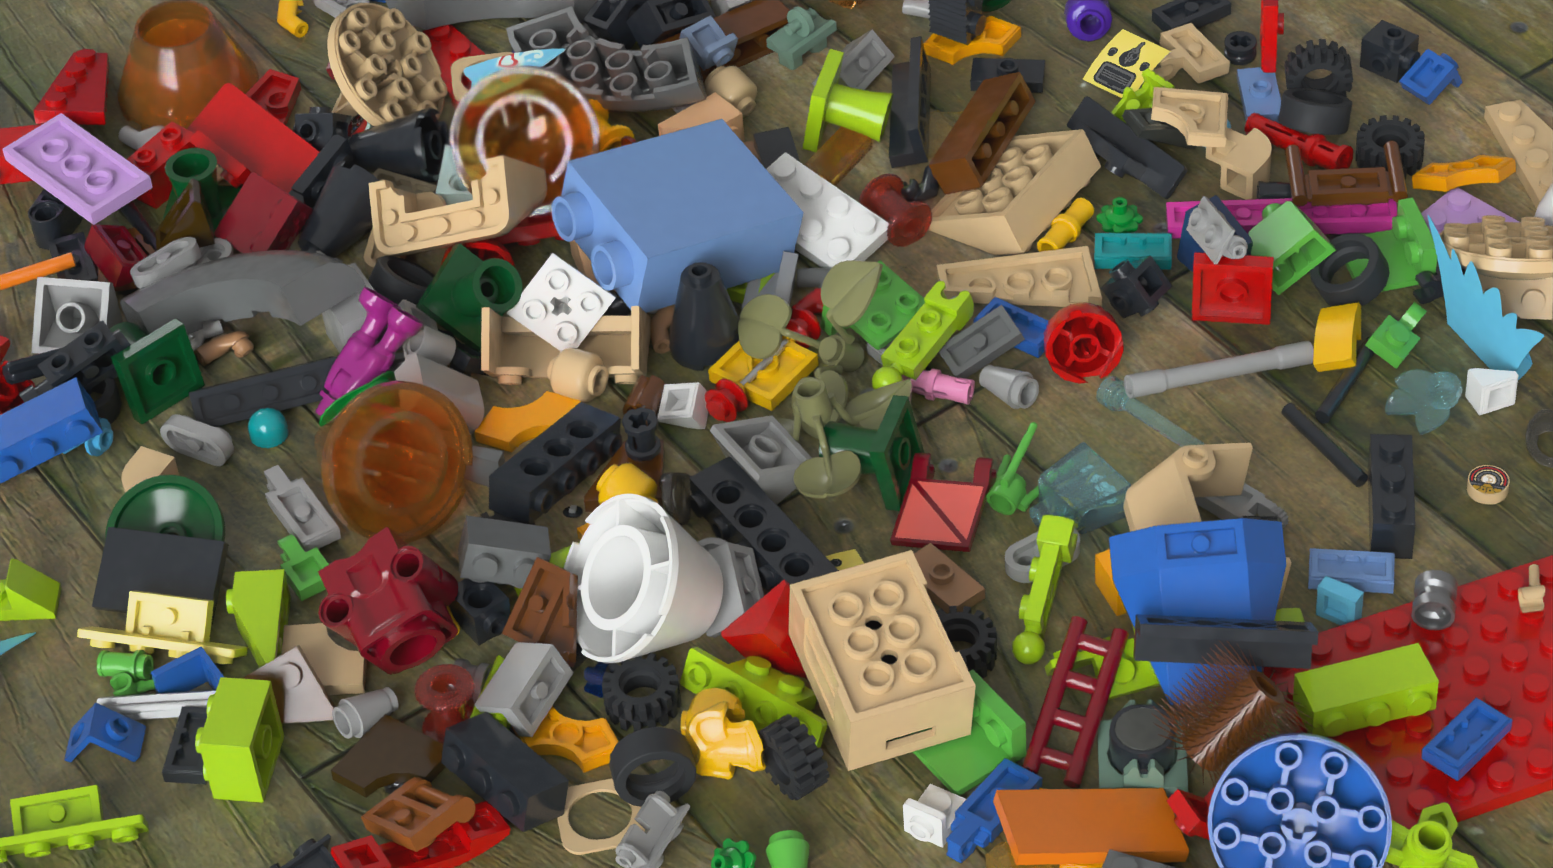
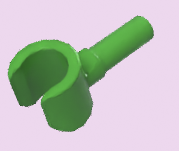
M127 673L117 674L110 680V684L114 689V696L140 695L155 689L153 679L134 682Z

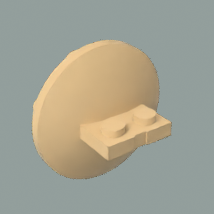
M358 3L348 7L334 19L328 33L327 49L330 66L341 93L339 98H337L332 113L349 115L352 118L359 114L368 123L376 127L414 112L433 108L440 112V114H436L439 120L448 91L446 84L440 77V67L430 49L431 42L428 36L423 32L417 31L398 9H389L375 3Z
M1497 215L1483 216L1482 223L1444 224V230L1439 235L1450 259L1452 249H1454L1461 268L1466 269L1469 262H1473L1480 279L1483 294L1493 287L1499 289L1503 317L1508 313H1516L1520 319L1552 320L1553 226L1545 225V219L1540 217H1523L1521 222H1505V217Z

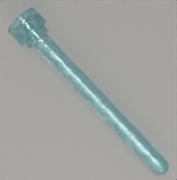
M1110 376L1100 384L1096 394L1097 401L1110 411H1127L1180 447L1205 445L1204 442L1138 399H1130L1126 394L1124 381L1117 376Z

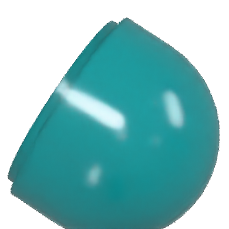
M274 408L259 409L249 419L248 432L250 440L258 447H276L282 444L289 435L284 415Z

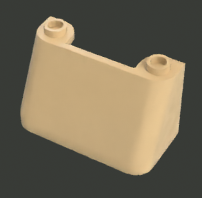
M504 155L486 159V164L489 169L486 175L481 180L471 181L473 200L446 205L442 196L434 192L414 194L394 188L393 182L387 180L368 183L375 245L384 254L404 256L450 247L459 243L465 244L503 236L509 233L544 202L547 194L545 169Z

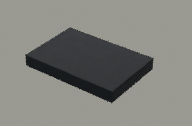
M108 527L92 607L97 610L127 613L129 592L135 590L213 600L211 623L213 625L229 545L224 541Z

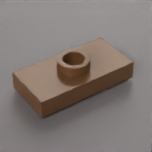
M932 543L914 553L927 581V593L930 599L947 614L949 613V606H957V612H963L964 606L973 607L985 599V588Z

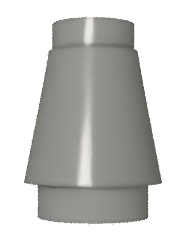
M987 365L980 373V385L1013 409H1026L1030 407L1038 396L1039 384L1030 372Z
M389 687L341 699L339 706L333 709L332 716L342 736L348 739L353 736L361 738L385 714L389 716L392 712L396 711L399 704L395 693Z

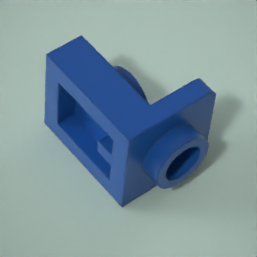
M1429 49L1420 56L1399 80L1403 89L1428 105L1437 98L1449 83L1456 88L1463 83L1457 71L1459 68L1458 64L1447 54L1442 53L1439 56Z

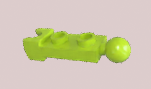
M938 281L924 297L925 304H923L881 355L883 367L876 370L872 377V387L874 390L903 381L902 375L914 380L919 377L956 330L961 331L973 316L974 304L969 291L964 290L957 297L948 299L943 291L946 288L944 281Z
M1043 515L1036 538L1040 557L1034 556L1029 571V581L1033 582L1030 595H1023L1019 608V619L1024 620L1025 630L1017 635L1012 643L1014 657L1025 665L1035 664L1041 660L1045 653L1043 639L1063 562H1072L1078 534L1073 533L1075 521L1066 517Z

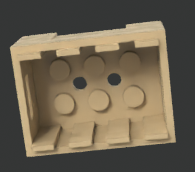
M912 550L790 584L789 636L848 771L971 735L976 685L960 651L955 652L927 593V581ZM878 621L882 626L877 630H872L866 627V623ZM885 655H893L897 658V661L893 664H887L881 658ZM928 728H932V729H930V730H926V731H923V732H920V733H916V734H913V735H910V736H906V737H903V738H899V739H896V740H893V741L886 742V741L891 740V739H894V738H898V737L905 736V735H908V734H911V733H915V732H918V731H921V730H925V729H928Z

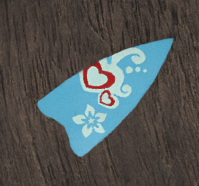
M540 49L513 53L466 67L464 74L472 82L468 96L470 99H474L516 82L540 69L566 49Z

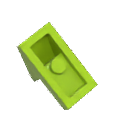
M11 558L7 578L0 580V621L56 619L62 589L61 584L23 562Z

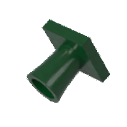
M203 148L181 150L172 155L165 164V172L172 184V190L162 221L193 178L200 183L213 220L215 232L242 186L236 189L232 185H218L217 159L211 151Z
M459 243L452 247L416 307L464 344L480 351L482 307H490L500 316H503L505 311L512 309L519 302L522 294V280L516 268L508 261L499 258L482 261Z
M176 318L148 335L137 324L132 322H122L110 328L112 333L120 329L130 343L129 347L115 354L111 359L132 416L140 424L146 423L188 397V391L205 386L185 326Z
M893 395L878 430L850 426L834 421H829L823 429L830 455L845 450L856 454L861 463V474H876L886 510L900 511L911 478L915 453L925 452L909 396ZM819 443V457H823Z

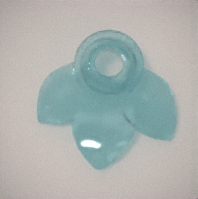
M1421 369L1403 372L1395 377V382L1399 389H1396L1389 396L1385 405V413L1387 415H1415L1419 434L1429 433L1449 419L1450 408L1458 403L1462 394L1461 381L1458 376L1451 372L1432 374Z

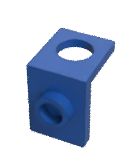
M202 646L151 672L156 693L188 692L208 682L213 690H216L220 677H224Z
M95 703L72 727L64 760L71 763L91 742L132 762H136L140 758L146 726Z

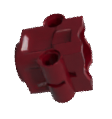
M389 527L384 528L369 538L363 548L355 555L335 560L318 571L328 592V595L319 606L318 614L321 622L355 645L362 657L387 674H397L426 662L444 644L458 634V629L446 607L455 600L458 594L459 586L457 580L419 549L405 543Z

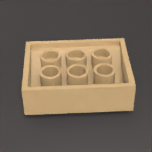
M1083 129L1014 136L981 188L946 194L920 223L926 230L993 255L1024 254L1032 248V243L1035 239L1051 227L1053 219L1071 204V199L1080 189L1090 183V178L1098 171L1101 165Z

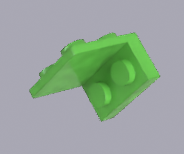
M1414 198L1398 200L1397 216L1392 218V229L1364 234L1373 239L1389 265L1390 274L1388 281L1381 292L1419 285L1415 280V276L1424 271H1430L1436 275L1437 254L1433 237ZM1356 259L1345 264L1352 279H1355L1364 271L1369 259Z
M881 260L878 261V263L883 265L879 283L866 312L855 324L843 327L844 329L851 327L876 350H880L893 341L923 304H925L924 298ZM823 304L820 328L831 336L837 333V331L826 317L830 308Z
M974 670L969 671L976 685L971 735L913 752L951 793L958 796L982 783L1005 758L1016 763L1026 756V722ZM928 728V729H925V730H921V731L912 733V734H910V735H913V734H916V733H920V732H923V731H926V730H930V729H932V728Z

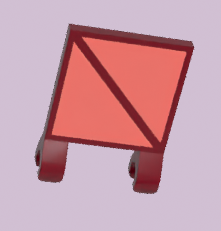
M915 453L911 478L890 538L891 545L923 548L932 543L940 550L970 552L987 500V494L997 478L996 470L992 469L994 464L993 458H977L972 483L933 479L935 468L933 464H930L931 454Z

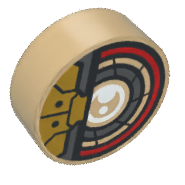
M1493 465L1478 466L1468 475V495L1474 501L1481 504L1491 505L1500 503L1508 495L1509 476L1503 469Z

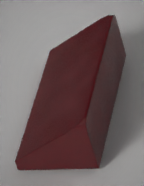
M91 225L84 245L86 252L106 279L113 283L115 288L133 282L134 280L130 273L131 268L148 256L125 226Z

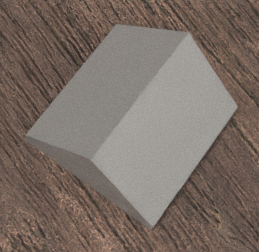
M37 277L31 353H44L62 348L102 320L109 329L116 324L122 323L123 320L113 283Z
M772 415L714 424L710 430L725 457L730 456L776 505L796 489L794 483L795 470L804 461L812 458Z

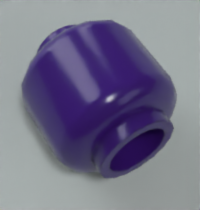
M1068 0L1065 5L1064 14L1068 30L1077 39L1088 42L1099 40L1111 28L1113 18L1108 0Z

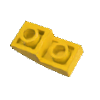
M1359 302L1321 308L1316 324L1313 365L1318 372L1356 366V341L1361 340V305Z

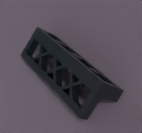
M921 36L913 37L910 40V62L893 64L891 93H894L890 114L889 160L892 168L928 162L931 67Z
M338 355L188 391L196 421L216 427L249 419L257 410L262 408H274L281 411L321 401L323 397L319 393L321 390L327 391L324 384Z
M1136 614L1133 658L1135 661L1207 664L1202 658L1203 656L1208 662L1215 664L1207 655L1208 653L1220 662L1212 650L1226 659L1214 645L1216 644L1231 658L1225 649L1226 647L1240 662L1237 654L1234 652L1235 650L1247 666L1249 665L1243 654L1248 662L1250 660L1251 666H1254L1253 658L1255 665L1262 667L1263 662V667L1311 669L1312 645H1318V631L1311 622Z

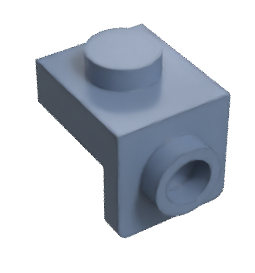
M711 15L682 30L679 37L680 39L688 37L698 64L703 71L714 65L720 67L729 62L734 56V50L738 41L734 33L726 36Z

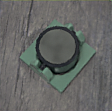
M1130 700L1116 713L1112 720L1101 721L1097 733L1099 789L1164 788L1167 797H1170L1177 789L1188 792L1187 758L1179 760L1187 757L1186 750L1166 748L1183 747V745L1165 738L1168 737L1182 743V740L1168 735L1170 733L1164 729L1178 737L1181 736L1167 725L1161 723L1159 719L1174 727L1159 712L1171 720L1172 718L1153 700H1147L1146 704H1136L1135 700ZM1114 768H1117L1120 772L1123 773V775L1118 773ZM1168 768H1171L1168 773L1164 774V772L1167 771Z

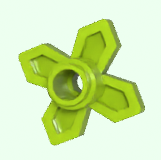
M1444 802L1424 808L1419 816L1418 823L1410 830L1392 820L1391 843L1385 862L1400 866L1399 868H1479L1474 856L1452 849V837L1458 827V822L1448 803Z

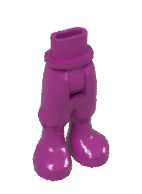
M364 287L358 300L367 312L366 318L360 330L352 334L333 363L324 384L327 391H320L319 394L323 399L315 412L321 416L335 400L387 372L394 363L396 351L408 338L417 335L424 324L412 314L401 309L393 301L368 287ZM388 324L387 331L385 332L380 343L375 345L377 338L380 336V334Z

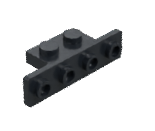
M1088 96L1084 97L1067 123V127L1071 130H1084L1097 159L1102 156L1107 160L1104 165L1106 169L1120 178L1128 174L1140 180L1165 199L1171 197L1188 171L1187 167L1150 140L1138 138L1128 124Z

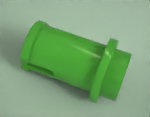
M102 650L97 658V673L102 677H113L120 673H127L134 682L149 680L152 676L151 672L154 670V660L144 650H136L134 653Z

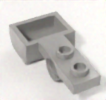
M403 299L398 304L401 309L412 314L424 324L417 335L408 338L402 344L405 361L394 371L403 415L431 427L435 426L473 434L480 426L484 416V403L478 380L447 367L455 353V339L438 331L436 321L418 309L416 304Z

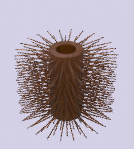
M1214 644L1221 652L1222 650L1216 644ZM1226 647L1225 649L1229 655L1235 658V660H1232L1226 653L1223 654L1226 658L1224 660L1230 667L1228 665L1225 666L1221 660L1220 662L1215 660L1216 666H1214L1202 656L1207 664L1213 667L1212 670L1214 672L1210 669L1207 670V667L1200 663L1206 672L1210 673L1208 676L1197 668L1204 677L1203 679L1193 672L1201 684L1185 673L1195 686L1199 688L1193 687L1185 679L1183 680L1188 684L1193 693L1184 686L1182 688L1189 696L1192 693V696L1198 702L1191 696L1189 698L1180 690L1178 691L1185 701L1180 699L1171 690L1170 692L1179 700L1181 705L1166 695L1179 711L1166 701L1164 702L1174 714L1167 711L1163 706L1161 707L1170 717L1172 715L1179 721L1181 725L1173 718L1171 720L1159 712L1166 720L1169 719V722L1174 727L1159 719L1161 723L1167 725L1181 737L1166 729L1164 730L1172 734L1170 736L1182 740V743L1168 737L1165 738L1183 745V747L1166 748L1186 750L1189 756L1179 760L1191 757L1195 761L1193 768L1196 763L1202 767L1203 785L1204 769L1208 770L1214 789L1215 785L1210 771L1214 773L1215 781L1216 779L1219 780L1215 772L1221 777V771L1224 772L1235 757L1246 750L1247 747L1263 740L1260 736L1266 739L1270 736H1277L1276 731L1280 735L1295 733L1296 730L1301 732L1298 729L1299 726L1295 723L1294 719L1296 718L1293 715L1305 721L1286 706H1291L1301 712L1297 707L1284 701L1286 699L1296 703L1283 697V695L1293 693L1282 692L1277 687L1284 683L1275 685V682L1270 680L1273 673L1270 678L1264 675L1263 662L1262 672H1259L1252 658L1256 669L1253 670L1250 660L1248 662L1243 654L1251 668L1250 670L1235 650L1234 652L1237 654L1240 662ZM1212 650V651L1214 652V654L1217 656V658L1219 659V658H1220V657H1219L1220 655H1219L1218 653H1216L1214 650ZM1227 657H1228L1234 664H1236L1238 668H1236V667L1227 659ZM1206 677L1215 683L1216 687ZM1196 691H1197L1199 694H1201L1204 699H1202V698L1196 693ZM1287 718H1289L1298 728H1296L1291 722H1289ZM1296 719L1300 723V726L1308 730L1298 719Z

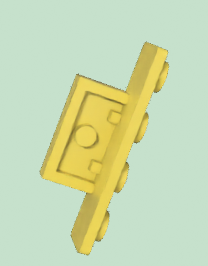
M137 590L129 592L125 631L92 626L78 628L77 633L79 638L90 639V646L115 648V643L117 642L129 644V651L131 652L144 650L146 654L154 653L155 648L169 649L168 656L173 658H179L202 646L211 660L218 664H233V658L247 656L248 648L245 646L210 642L213 600Z

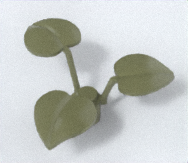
M847 260L836 264L827 273L821 288V300L825 306L830 308L826 317L839 335H831L820 342L786 329L785 327L792 315L791 307L783 298L765 294L750 300L740 313L738 322L740 345L746 354L756 359H766L773 356L781 346L782 335L818 348L822 361L829 366L816 369L815 378L825 383L827 393H834L836 401L845 409L848 399V386L846 380L840 374L843 371H856L863 362L864 350L859 343L854 342L855 337L848 334L843 327L855 324L866 312L878 286L883 265L871 261ZM804 377V378H802L801 380H799L798 383H800V382L803 381V380L810 379V378H814V377ZM793 393V395H792V400H791V407H792V412H793V415H794V418H795V410H794V407H793V403L796 402V400H795V396H794V393ZM833 409L830 421L839 423L841 416ZM802 420L801 428L812 437L818 439L816 428L810 427Z
M810 378L798 383L793 391L796 400L793 403L795 410L794 421L787 418L775 419L798 443L801 436L802 420L810 427H815L823 457H814L799 465L794 473L796 489L801 494L812 498L834 497L852 489L861 476L860 460L856 454L848 450L830 455L823 426L830 421L834 409L850 426L859 424L862 428L878 430L893 395L909 396L911 403V380L907 379L863 393L848 402L845 409L836 401L834 393H827L825 383L822 380Z

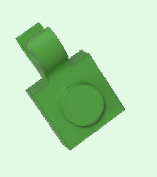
M1414 302L1399 322L1388 315L1365 346L1397 369L1421 339L1412 331L1427 311Z
M293 534L278 540V545L284 552L280 554L284 562L280 567L285 570L287 583L301 602L326 590L318 571L329 565V563L317 547L305 552Z

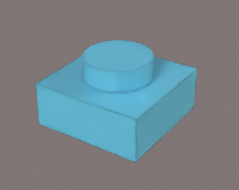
M1325 576L1317 588L1316 615L1338 625L1361 619L1364 592L1347 583H1342Z

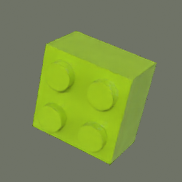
M220 677L215 694H210L208 698L207 719L204 727H199L197 731L195 747L197 753L202 755L204 762L203 777L205 781H209L214 799L264 803L284 740V732L271 681Z

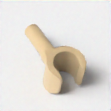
M1536 564L1529 566V586L1518 589V602L1522 613L1544 610L1543 597L1545 596V586L1540 584L1539 566Z

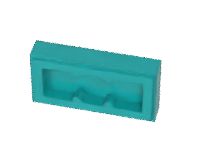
M1095 233L1094 269H1112L1126 259L1132 263L1151 255L1160 269H1171L1172 234Z

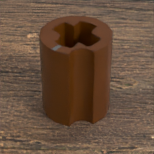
M643 375L638 377L622 409L623 415L629 410L641 407L651 409L657 415L665 382L654 375L651 377Z

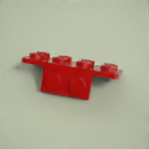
M226 83L221 87L187 128L195 133L189 142L196 148L211 151L216 156L217 165L223 169L220 176L236 189L241 184L244 185L250 173L255 172L289 193L294 183L320 153L231 83Z

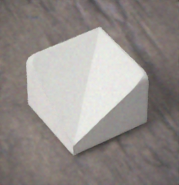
M1481 368L1469 369L1465 397L1479 415L1514 405L1518 374L1516 371Z
M699 382L664 384L657 417L658 421L687 428L705 429L708 417L707 403L705 401L707 390Z

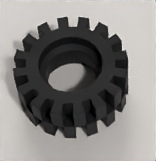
M1319 39V45H1314L1313 40L1306 41V48L1299 44L1295 47L1296 53L1290 51L1287 55L1288 61H1285L1284 65L1287 89H1317L1347 97L1346 91L1350 92L1352 89L1353 74L1350 55L1347 54L1343 46L1338 49V43L1331 41L1329 46H1327L1326 39ZM1317 69H1325L1332 72L1330 75L1320 79H1312L1305 76Z
M1386 115L1380 116L1378 122L1375 118L1369 119L1368 125L1363 123L1360 126V131L1358 130L1355 152L1357 167H1385V171H1388L1384 145L1388 141H1395L1399 145L1405 180L1407 174L1412 177L1416 170H1420L1422 167L1425 145L1424 132L1420 131V126L1417 123L1411 126L1410 119L1405 118L1401 122L1399 121V116L1393 115V120H1387Z
M949 606L948 614H945L943 609L937 610L938 617L950 642L966 641L973 644V646L964 650H954L955 652L960 651L968 671L974 670L982 679L987 676V669L992 671L995 667V660L997 661L996 627H993V621L990 617L984 619V612L977 610L972 615L971 607L964 606L963 612H957V606Z
M649 653L647 659H642V656L635 657L634 660L622 661L620 666L617 663H612L609 666L610 672L605 671L602 682L603 699L607 716L610 715V721L614 725L620 722V728L625 731L629 729L630 725H633L634 732L641 730L642 726H648V728L656 727L657 722L664 727L669 724L668 716L675 718L678 714L677 708L681 706L678 674H676L674 665L671 664L669 666L668 659L663 656L657 662L656 654ZM641 687L657 690L649 696L640 698L626 695L630 691Z
M787 714L758 731L764 749L762 752L766 765L765 771L766 773L770 772L772 776L771 781L775 786L779 784L780 791L784 795L787 794L789 799L799 800L828 782L829 772L826 770L828 764L821 757L824 753L821 748H817L815 744L817 740L813 735L810 736L808 734V728L805 724L800 725L797 717L792 718L790 714Z

